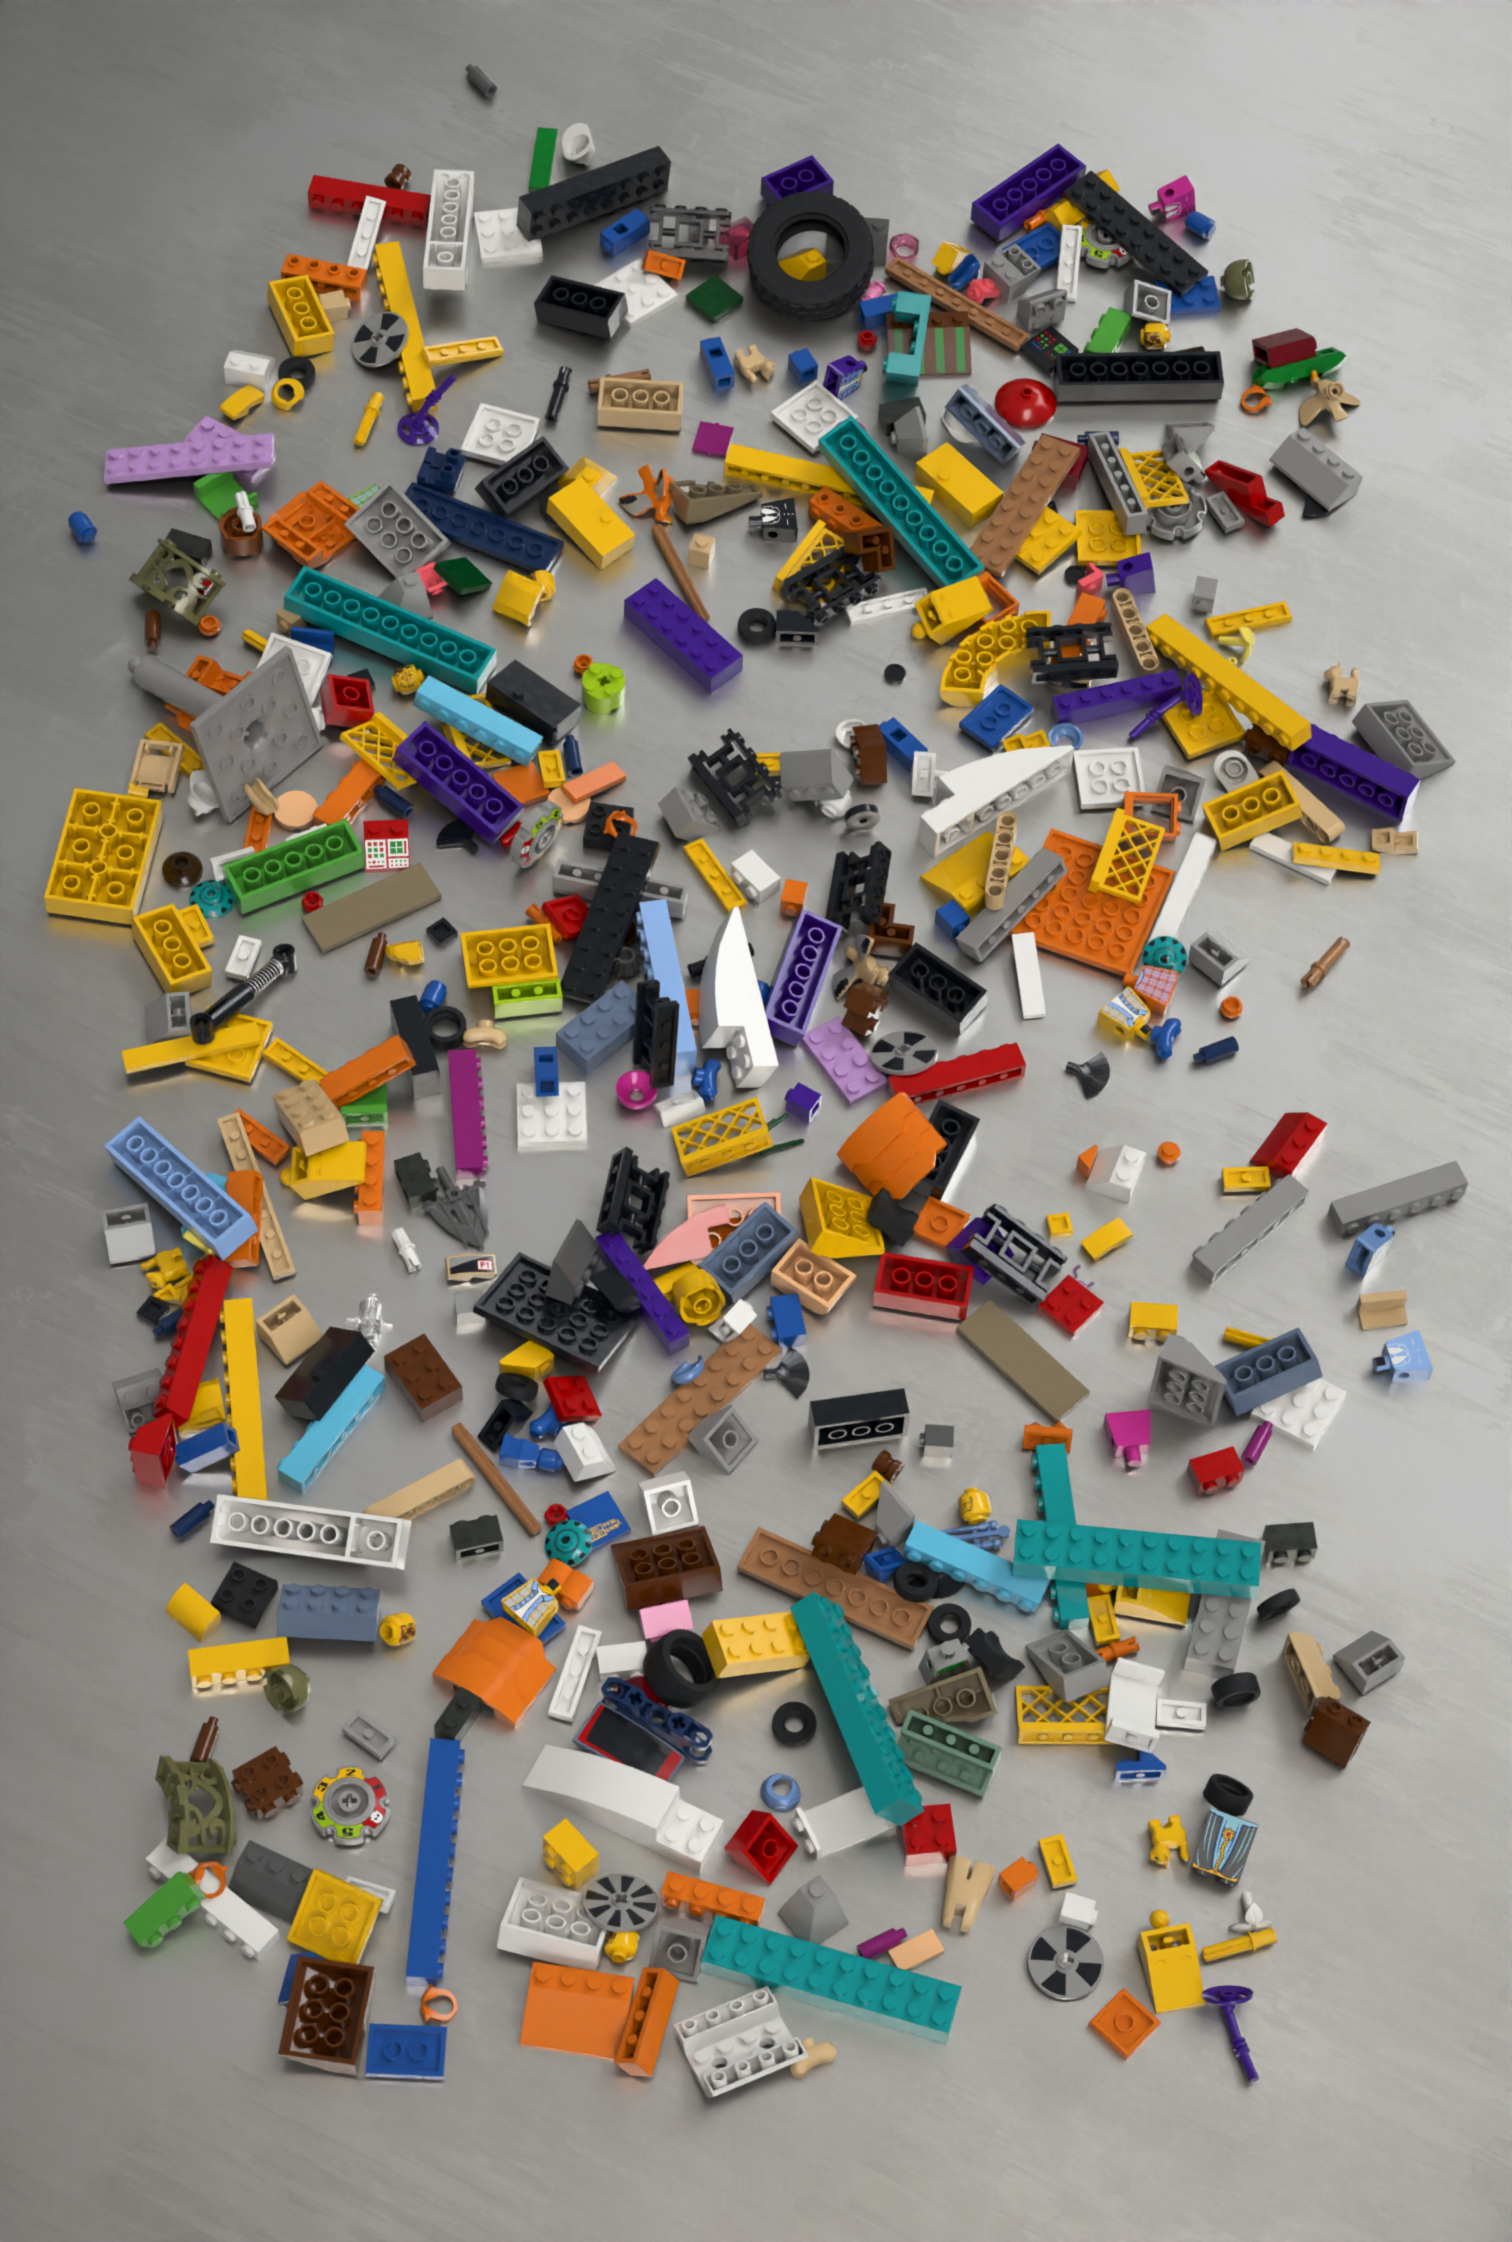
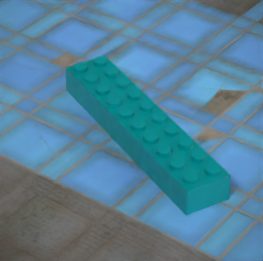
M852 415L818 439L819 451L878 519L886 527H892L893 536L939 588L984 573L985 566Z
M303 566L284 595V610L301 616L302 620L327 631H333L334 634L403 664H413L417 670L421 669L426 674L474 695L479 693L496 665V648L307 566Z
M1017 1519L1012 1576L1256 1599L1260 1580L1261 1542Z
M812 1592L792 1605L790 1609L875 1815L902 1826L924 1812L921 1803L923 1801L922 1796L914 1787L912 1782L914 1777L904 1763L905 1756L903 1751L896 1744V1734L888 1725L886 1720L887 1713L878 1701L877 1697L879 1694L877 1689L870 1682V1672L860 1658L862 1653L852 1639L853 1631L845 1622L843 1608L840 1604L828 1600L827 1597H822Z
M719 1915L715 1916L701 1960L700 1971L757 1989L768 1986L771 1992L777 1995L944 2044L948 2040L962 1988L959 1985Z

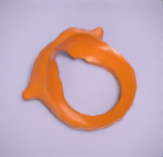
M1252 384V387L1246 390L1240 399L1243 409L1251 413L1259 412L1267 405H1273L1271 397L1266 395L1264 389L1256 384ZM1259 393L1264 397L1257 406L1249 407L1245 404V398L1249 394Z
M625 810L622 812L614 811L607 818L604 834L608 833L616 839L618 833L612 823L614 818L617 821L630 824L633 827V831L629 835H636L638 830L637 822L632 817L626 815Z
M216 1861L203 1862L188 1873L193 1876L194 1881L200 1888L205 1868L211 1867L212 1872L220 1880V1887L215 1893L204 1894L206 1896L205 1899H213L222 1894L226 1888L225 1871L228 1867Z
M430 1984L421 1998L420 2013L424 2017L425 2022H428L430 2019L438 2022H447L456 2014L458 2006L454 1995L448 1990L434 1988L433 1984ZM438 1996H446L451 2000L453 2008L449 2014L441 2015L429 2006H426L425 2002Z

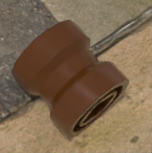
M396 164L392 169V173L386 176L384 182L388 188L402 190L405 183H408L411 179L412 173L405 165Z
M883 1450L875 1459L871 1469L883 1474L887 1481L893 1483L901 1474L905 1464L899 1459L894 1460L889 1452Z

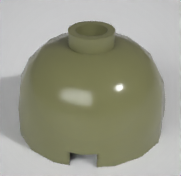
M1241 259L1230 263L1224 271V276L1220 278L1221 287L1225 288L1227 295L1232 299L1238 301L1253 299L1254 290L1250 289L1252 283H1255L1252 263L1248 262L1249 259Z
M292 1664L279 1665L268 1670L263 1676V1679L267 1678V1684L263 1687L268 1701L275 1710L281 1708L285 1712L283 1714L285 1716L299 1711L310 1698L309 1676L297 1666Z

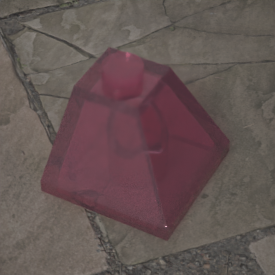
M747 216L732 222L731 228L723 227L720 229L719 243L729 245V254L735 261L747 255L748 238L754 225Z

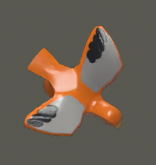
M649 464L645 465L637 471L643 480L644 490L639 493L623 495L619 498V502L634 517L643 514L651 508H655V518L660 522L670 524L673 522V519L667 514L671 504L669 483L674 482V479L666 475V469H661L656 480L652 475Z

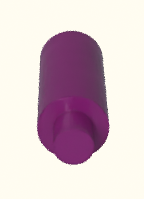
M1265 1421L1263 1425L1257 1426L1241 1455V1459L1245 1463L1255 1466L1273 1435L1271 1431L1273 1424L1270 1421Z
M891 1928L857 1945L859 1956L871 1960L900 1945V1940L906 1938L907 1933L904 1928L897 1931Z

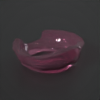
M907 233L897 234L890 240V253L894 258L898 256L905 261H910L918 254L919 240ZM901 246H907L914 249V254L905 257L900 256L897 253V249Z

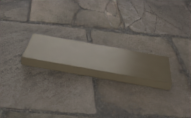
M419 862L302 916L301 919L323 954L440 900L441 893Z
M990 1299L956 1327V1331L1055 1423L1060 1421L1089 1396L1090 1391Z

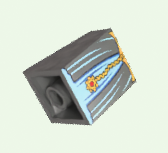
M1210 1808L1191 1866L1195 1867L1194 1872L1207 1877L1209 1873H1213L1219 1876L1218 1881L1231 1886L1233 1882L1239 1883L1259 1825Z

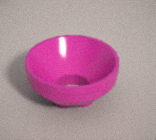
M633 1070L623 1074L616 1084V1095L620 1103L630 1109H643L650 1106L657 1095V1088L652 1089L649 1085L650 1074L640 1070ZM640 1092L643 1098L635 1101L630 1098V1094Z

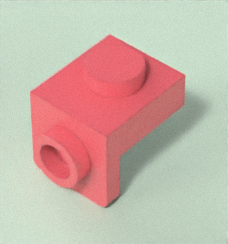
M989 278L973 279L964 296L981 305L984 298H997L1001 291L995 286V282Z
M435 562L413 570L414 572L418 571L426 593H431V596L442 592V587L447 585V582L442 581L441 576L433 569Z
M1092 562L1087 564L1086 577L1077 582L1076 595L1080 597L1082 592L1094 595L1102 588L1103 573Z

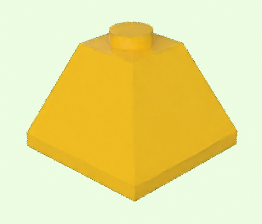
M804 248L778 260L780 267L795 279L816 281L826 278L827 261L816 248Z
M583 456L558 481V485L564 488L582 477L600 496L617 479V476Z

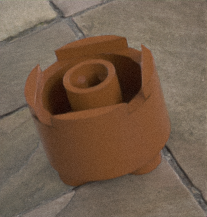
M238 507L229 509L228 513L224 516L222 515L219 520L222 547L230 556L256 555L263 543L260 515L253 512L257 528L252 532L243 531L241 519L237 515Z

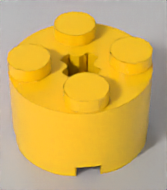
M704 1269L690 1272L674 1281L672 1285L673 1301L685 1322L704 1326L714 1322L721 1315L720 1311L723 1306L725 1307V1297L714 1277Z

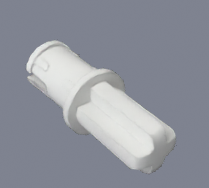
M237 492L235 494L238 506L237 515L241 519L243 531L252 532L257 528L253 517L254 509L249 504L246 492Z
M404 1228L395 1229L392 1236L399 1249L398 1254L403 1257L408 1271L416 1272L415 1266L418 1269H421L423 1266L415 1252L416 1247L414 1244H411Z

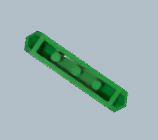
M1330 347L1315 351V357L1274 368H1269L1265 365L1258 366L1252 374V383L1265 389H1280L1284 387L1285 383H1295L1303 377L1311 378L1312 371H1316L1321 378L1337 370L1348 357L1341 351Z

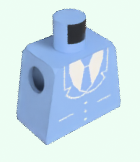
M1419 1330L1387 1341L1384 1344L1382 1356L1372 1359L1374 1370L1376 1372L1388 1370L1390 1379L1394 1382L1429 1380L1433 1370Z

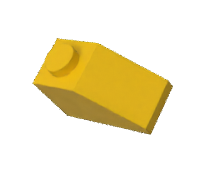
M943 241L931 263L937 266L936 270L947 275V273L950 274L961 263L966 255L973 253L959 244Z
M530 1340L499 1360L500 1374L516 1373L531 1379L548 1374L554 1367V1354Z

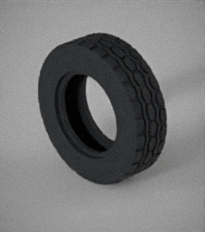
M813 191L786 196L771 204L770 207H767L761 213V216L757 218L753 229H751L747 243V260L752 284L760 298L767 302V305L773 310L779 311L780 314L799 320H822L833 315L836 316L853 306L862 297L865 289L868 288L874 271V249L870 228L867 226L863 215H860V212L853 205H850L849 202L828 193L824 194L823 192ZM806 231L826 233L835 238L844 249L843 261L834 273L821 280L802 281L788 275L777 261L781 247L789 238Z

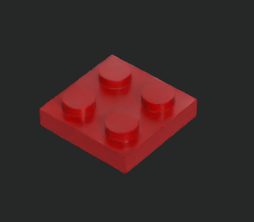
M578 894L544 902L541 909L562 936L568 940L579 936L589 907Z
M1069 1274L1046 1296L1043 1302L1038 1304V1309L1073 1337L1104 1307V1302Z
M585 1376L547 1377L543 1381L559 1422L597 1421L602 1416Z

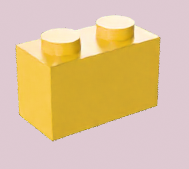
M1131 1301L1128 1312V1337L1137 1340L1156 1339L1165 1342L1169 1333L1176 1336L1178 1305Z

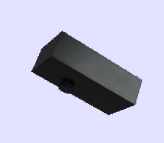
M551 275L534 302L537 321L608 339L613 337L628 312L625 293Z
M542 436L481 480L475 487V490L494 514L507 518L562 478L569 470V467L547 439Z
M516 659L487 682L485 700L524 727L543 736V740L550 745H553L580 722L582 705Z
M917 942L888 974L889 987L959 1035L962 1034L988 1003V991Z
M417 995L391 1000L390 1014L394 1036L398 1034L408 1044L416 1066L405 1071L414 1100L441 1094L440 1071Z
M939 1099L928 1121L948 1145L936 1155L935 1168L911 1190L927 1198L932 1196L941 1201L976 1131L980 1118Z
M330 1326L274 1397L289 1416L320 1422L375 1350L360 1331Z
M905 1389L810 1401L808 1427L813 1449L906 1436L910 1413Z

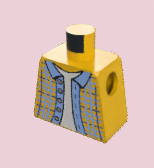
M1129 986L1099 1010L1097 1023L1125 1041L1130 1040L1135 1034L1147 1040L1153 1030L1147 1025L1151 1014L1149 1008Z
M551 1578L544 1586L535 1579H531L501 1600L502 1608L523 1629L538 1638L559 1609L558 1600L554 1596L562 1587L554 1578Z

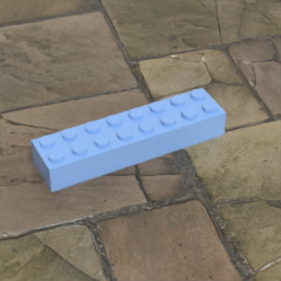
M666 899L639 902V911L635 913L637 922L636 936L637 938L640 937L639 951L640 956L644 958L643 971L644 975H647L648 978L646 981L658 980L660 982L659 997H669L670 1001L676 1000L680 1004L674 1077L692 1075L696 1067L697 1049Z
M140 1116L104 1145L112 1161L222 1260L227 1258L258 1231L251 1215Z

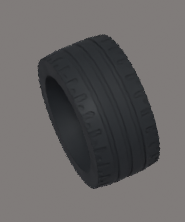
M677 1629L669 1632L658 1640L644 1657L643 1671L649 1687L661 1701L677 1709H689L701 1703L716 1689L721 1678H716L703 1638L689 1630ZM670 1655L678 1658L687 1666L693 1676L694 1683L686 1680L678 1673L672 1664Z

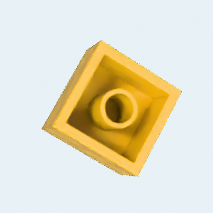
M567 1818L543 1836L542 1858L550 1869L555 1868L559 1872V1878L567 1887L571 1886L577 1891L599 1873V1853Z

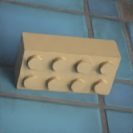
M601 377L597 426L681 431L684 382Z
M315 1079L303 1081L300 1085L282 1089L272 1095L279 1120L306 1157L349 1141L343 1116Z

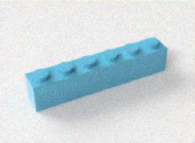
M428 675L416 691L413 706L528 767L540 749L543 736Z
M364 1364L320 1422L311 1421L302 1439H297L293 1444L291 1453L287 1458L283 1457L277 1466L279 1480L303 1494L386 1387L385 1376Z
M917 1520L902 1553L913 1562L926 1564L933 1571L944 1572L958 1582L971 1584L976 1590L989 1592L1003 1602L1009 1601L1018 1605L1021 1610L1026 1612H1037L1050 1582V1579L1012 1576V1562Z

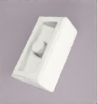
M691 1090L653 1104V1108L664 1128L706 1112L703 1098L696 1090Z

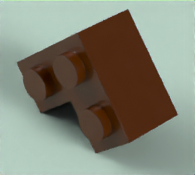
M874 526L843 532L845 553L862 554L864 572L896 570L892 527Z
M878 724L852 727L849 745L851 749L853 748L854 758L857 759V765H854L855 778H859L861 786L887 783L886 743Z
M883 903L880 924L874 925L870 922L868 936L874 939L870 950L871 954L902 958L913 946L915 926L893 923L896 904Z
M866 981L852 986L843 1007L847 1008V1012L841 1024L863 1036L874 1033L880 1023L878 1020L880 1013H883L888 1006L889 1001L887 997L889 993Z

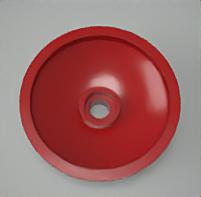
M1019 378L1011 380L1002 385L995 396L997 414L1005 419L1009 425L1017 428L1033 429L1047 424L1056 412L1057 400L1055 394L1047 385L1034 379Z

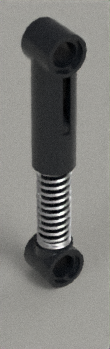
M290 944L275 946L272 952L273 956L267 964L262 966L245 982L238 983L205 1012L194 1014L189 1021L193 1041L200 1045L212 1042L215 1038V1032L255 999V995L262 991L265 986H268L279 975L294 973L297 970L295 948Z

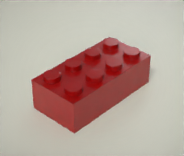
M884 1252L880 1258L873 1306L964 1321L967 1315L974 1267Z

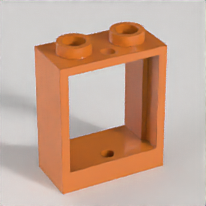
M987 571L979 575L978 577L984 591L1004 610L989 620L982 617L973 625L979 630L986 623L1005 619L1007 615L1011 614L1012 617L1018 616L1020 603Z
M1125 791L1123 795V810H1125V815L1133 817V803L1170 805L1169 833H1164L1161 842H1175L1177 835L1180 836L1181 822H1177V814H1181V801H1178V794ZM1125 822L1124 828L1128 834L1136 832L1133 831L1132 824ZM1155 832L1145 833L1149 841L1157 839L1159 835ZM1140 835L1131 838V840L1143 841Z

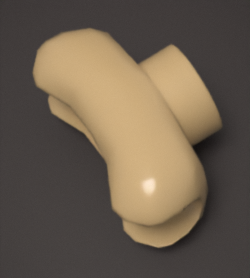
M254 778L252 787L247 783L244 784V791L256 812L270 815L278 810V800L260 779Z
M490 1020L478 1021L476 1027L468 1028L463 1035V1045L467 1048L492 1046L502 1049L506 1046L505 1032L502 1029L494 1028V1023Z
M808 2038L801 2042L808 2053V2058L791 2064L790 2069L794 2077H804L812 2067L823 2062H832L835 2059L837 2049L831 2042L823 2041L816 2044L813 2038Z

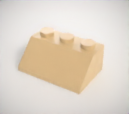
M1298 1632L1288 1633L1282 1655L1308 1716L1311 1718L1314 1717L1311 1713L1318 1702L1323 1704L1328 1696L1340 1702L1341 1692L1337 1685L1334 1686L1331 1679V1669L1328 1664L1324 1663L1322 1648L1318 1642L1315 1643L1313 1636Z

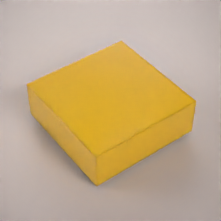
M1069 1212L1046 1215L1050 1239L1073 1236Z

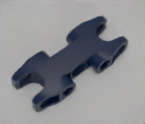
M617 1677L607 1678L601 1687V1692L604 1696L601 1701L602 1703L607 1705L608 1701L612 1702L617 1707L615 1710L664 1740L686 1757L685 1759L696 1764H705L712 1754L710 1743L713 1740V1735L708 1728L684 1713H673L648 1699L643 1690ZM612 1684H616L621 1687L622 1691L621 1693L608 1691L607 1688ZM653 1718H660L663 1721L660 1723H653L651 1720ZM696 1733H704L707 1737L706 1741L700 1738ZM692 1748L698 1751L706 1750V1754L702 1757H697L693 1755Z

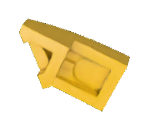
M190 1274L174 1286L169 1283L154 1293L155 1298L182 1305L187 1298V1286L192 1280L193 1274Z

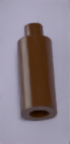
M149 610L145 613L144 643L148 646L149 651H156L157 646L160 644L161 614L156 610Z
M380 932L377 937L372 939L364 966V972L368 975L377 976L380 973L385 956V948L388 945L385 933Z
M210 1716L208 1722L202 1724L189 1759L190 1762H208L220 1730L217 1727L218 1718Z

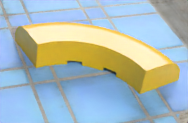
M1027 611L1023 615L1013 617L1010 614L1005 616V619L986 623L979 628V631L967 636L959 644V648L955 653H952L944 669L940 686L941 698L953 706L975 708L983 701L987 688L998 675L1015 665L1030 662V660H1039L1037 648H1026L1025 633L1027 628L1034 626L1051 627V611ZM1043 642L1044 649L1050 648V642Z

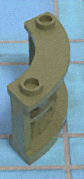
M159 538L157 540L159 543L157 548L139 573L135 574L133 572L129 580L163 603L165 600L168 601L169 604L167 606L191 624L197 626L201 621L202 615L220 590L226 585L221 580L223 576L213 569L211 572L176 549L177 545L167 538L164 541ZM175 555L178 556V557L181 558V559L174 560V559H175ZM192 566H193L194 568H196L197 570H199L200 572L197 573V574H194V571H193ZM183 567L187 577L188 588L176 586L164 593L167 587V577L164 572L169 569ZM160 574L161 582L159 584H155L157 580H160V578L158 577V575ZM203 580H209L215 585L207 596L197 593V588L199 590L208 589L202 585ZM179 592L187 593V596L182 594V599L180 600L176 598ZM197 598H199L203 602L194 614Z
M160 1755L155 1780L161 1786L166 1800H171L172 1811L168 1812L169 1827L166 1845L177 1854L192 1852L225 1853L231 1855L233 1846L236 1844V1834L234 1832L235 1815L232 1792L224 1768L214 1758H209L208 1762L174 1761L170 1756ZM197 1787L203 1790L215 1802L212 1810L204 1820L200 1810L188 1801V1797L195 1792ZM190 1814L194 1817L192 1821H190ZM205 1829L210 1840L215 1837L214 1830H218L216 1844H206ZM197 1836L198 1844L188 1843L189 1839Z

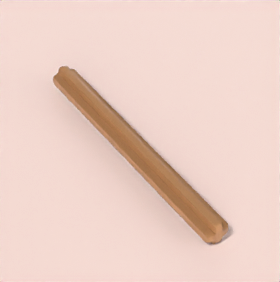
M654 525L652 533L690 606L705 622H709L710 615L663 525Z
M462 1423L454 1425L451 1428L452 1434L529 1534L535 1535L541 1530V1524Z

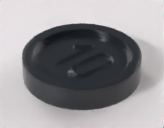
M1075 565L1068 567L1064 574L1065 580L1072 585H1077L1078 580L1086 577L1085 570Z
M891 664L885 668L884 677L888 682L898 684L904 681L906 670L899 664Z

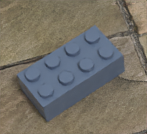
M620 981L556 1032L557 1049L586 1075H589L634 1038L637 993L625 982Z
M1299 1327L1214 1366L1227 1380L1224 1395L1236 1416L1323 1377L1319 1361Z
M295 1583L283 1584L277 1611V1637L376 1641L381 1614V1589L370 1587L349 1588L347 1586H309Z

